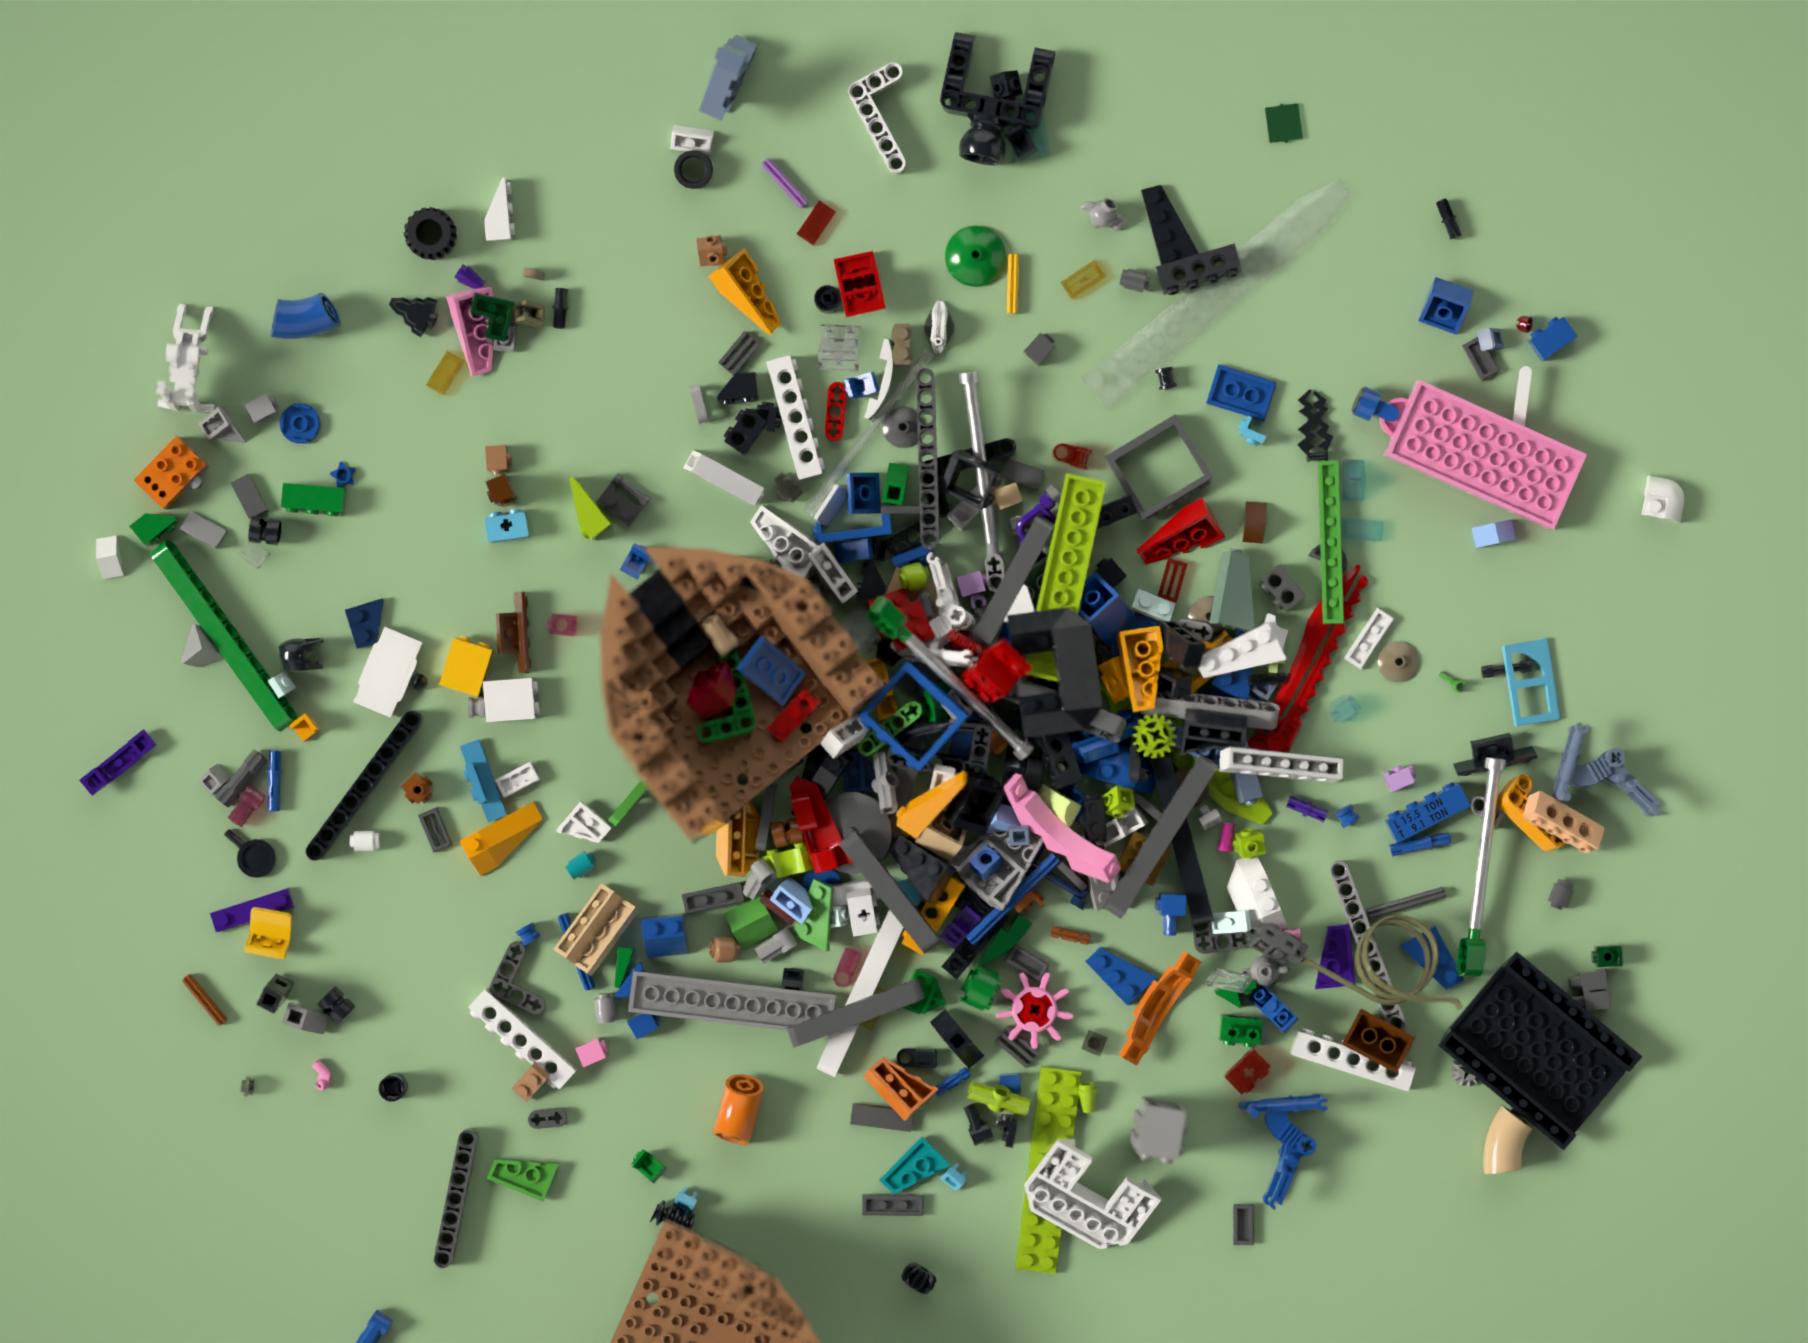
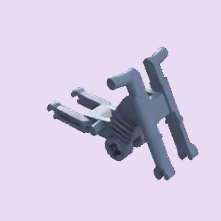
M1580 722L1576 726L1572 725L1569 727V736L1564 752L1561 754L1562 759L1555 779L1552 798L1558 801H1569L1571 799V795L1567 793L1569 785L1581 788L1605 780L1609 785H1613L1623 791L1643 810L1647 817L1663 813L1662 809H1656V806H1660L1661 802L1625 770L1623 766L1625 754L1622 750L1614 748L1602 753L1600 757L1585 765L1577 764L1578 757L1581 756L1580 750L1585 734L1589 731V725L1584 726V730H1582V723Z

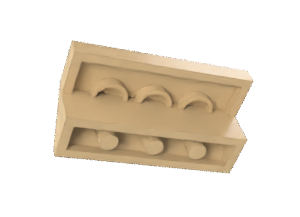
M601 883L553 950L592 976L639 910Z

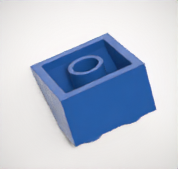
M1435 277L1419 317V322L1457 335L1470 307L1474 290Z

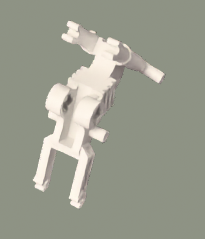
M179 304L177 307V315L173 327V336L176 339V344L167 343L166 362L170 363V382H175L174 392H171L166 382L158 381L156 393L161 394L162 399L158 400V407L178 411L181 405L189 406L193 413L214 411V404H201L195 392V385H193L196 384L199 375L201 355H208L209 348L199 345L207 339L211 318L213 317V307H206L200 330L183 329L186 305Z
M930 552L926 560L930 565L938 594L935 604L939 608V616L929 622L935 638L923 644L947 667L970 668L979 657H967L973 655L968 650L963 652L948 651L943 649V647L948 642H951L949 638L953 631L946 639L950 630L955 629V631H958V634L961 630L970 631L975 625V618L959 606L949 565L945 563L942 566L943 560L935 557ZM892 642V643H891V648L896 651V649H895V647H894V645H893V642ZM910 648L897 653L906 660L924 663Z

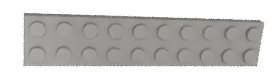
M633 971L628 1012L786 1030V1028L834 1010L836 994Z

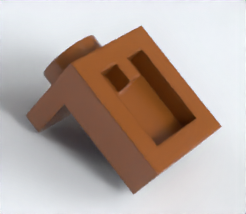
M1030 890L1013 908L1018 913L1021 911L1025 913L1033 905L1031 902L1033 899L1043 907L1045 904L1042 901L1045 898L1037 890L1034 892Z

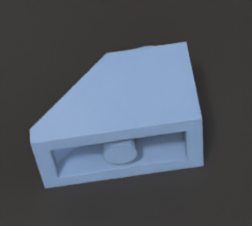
M788 877L778 886L770 899L800 924L805 922L813 909L806 889L791 877Z

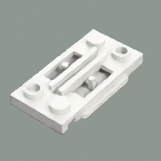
M384 627L378 643L373 645L358 681L360 687L353 702L392 718L396 706L402 700L417 665L416 658L423 642Z

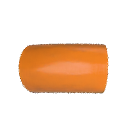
M735 1074L726 1079L721 1106L712 1132L713 1135L734 1144L749 1145L764 1086L760 1080L745 1074Z

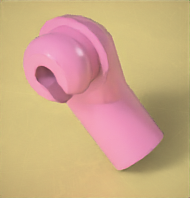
M318 1059L312 1067L319 1073L316 1087L318 1090L323 1091L330 1085L331 1072Z

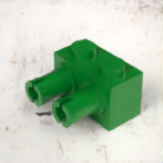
M1221 1015L1218 1039L1223 1041L1224 1045L1235 1046V1042L1243 1043L1244 1047L1255 1048V1044H1261L1263 1020L1259 1018Z

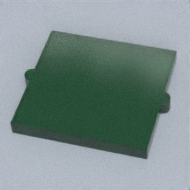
M1281 103L1279 106L1265 108L1269 143H1288L1291 140L1303 139L1298 103L1288 105Z

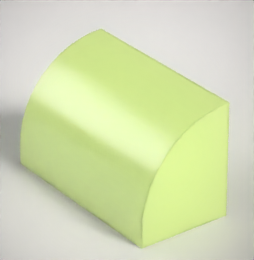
M1042 784L1038 793L1039 797L1065 825L1071 827L1081 805L1059 791H1055L1053 788Z

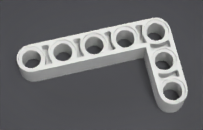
M892 62L852 83L848 94L888 170L893 174H900L906 166L905 158L871 98L901 80L903 74L902 67ZM891 68H896L899 71V75L891 78L888 75V71ZM871 79H880L881 85L877 88L870 85ZM854 88H861L863 95L861 97H854L852 95ZM866 105L873 108V112L870 115H864L861 110ZM879 123L883 126V130L880 133H874L871 130L872 125ZM889 141L893 147L890 151H884L881 148V144ZM894 159H899L902 162V167L894 169L891 166V162Z

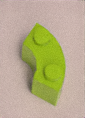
M806 841L794 844L795 848L780 852L778 848L766 851L767 855L761 856L759 859H765L776 873L775 879L813 870Z

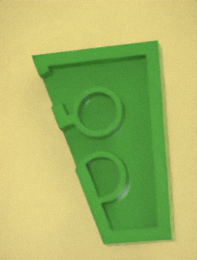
M495 1159L487 1179L544 1202L559 1163Z

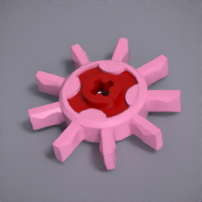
M1024 972L1020 973L1019 980L1023 986V991L1018 995L1004 988L1000 991L1004 997L1011 999L1013 1004L1012 1010L1001 1011L996 1014V1018L1005 1019L1013 1017L1017 1023V1026L1010 1032L1008 1039L1012 1041L1024 1029L1031 1032L1032 1049H1037L1039 1043L1038 1032L1046 1029L1052 1038L1059 1041L1061 1039L1060 1034L1052 1026L1055 1018L1073 1019V1014L1057 1010L1056 1001L1065 997L1069 993L1068 989L1060 990L1055 995H1051L1046 990V986L1050 981L1049 973L1043 975L1039 987H1030L1027 976ZM1032 1004L1034 1006H1039V1009L1037 1010L1039 1013L1038 1015H1036L1035 1013L1030 1014L1029 1011L1031 1010L1030 1006Z

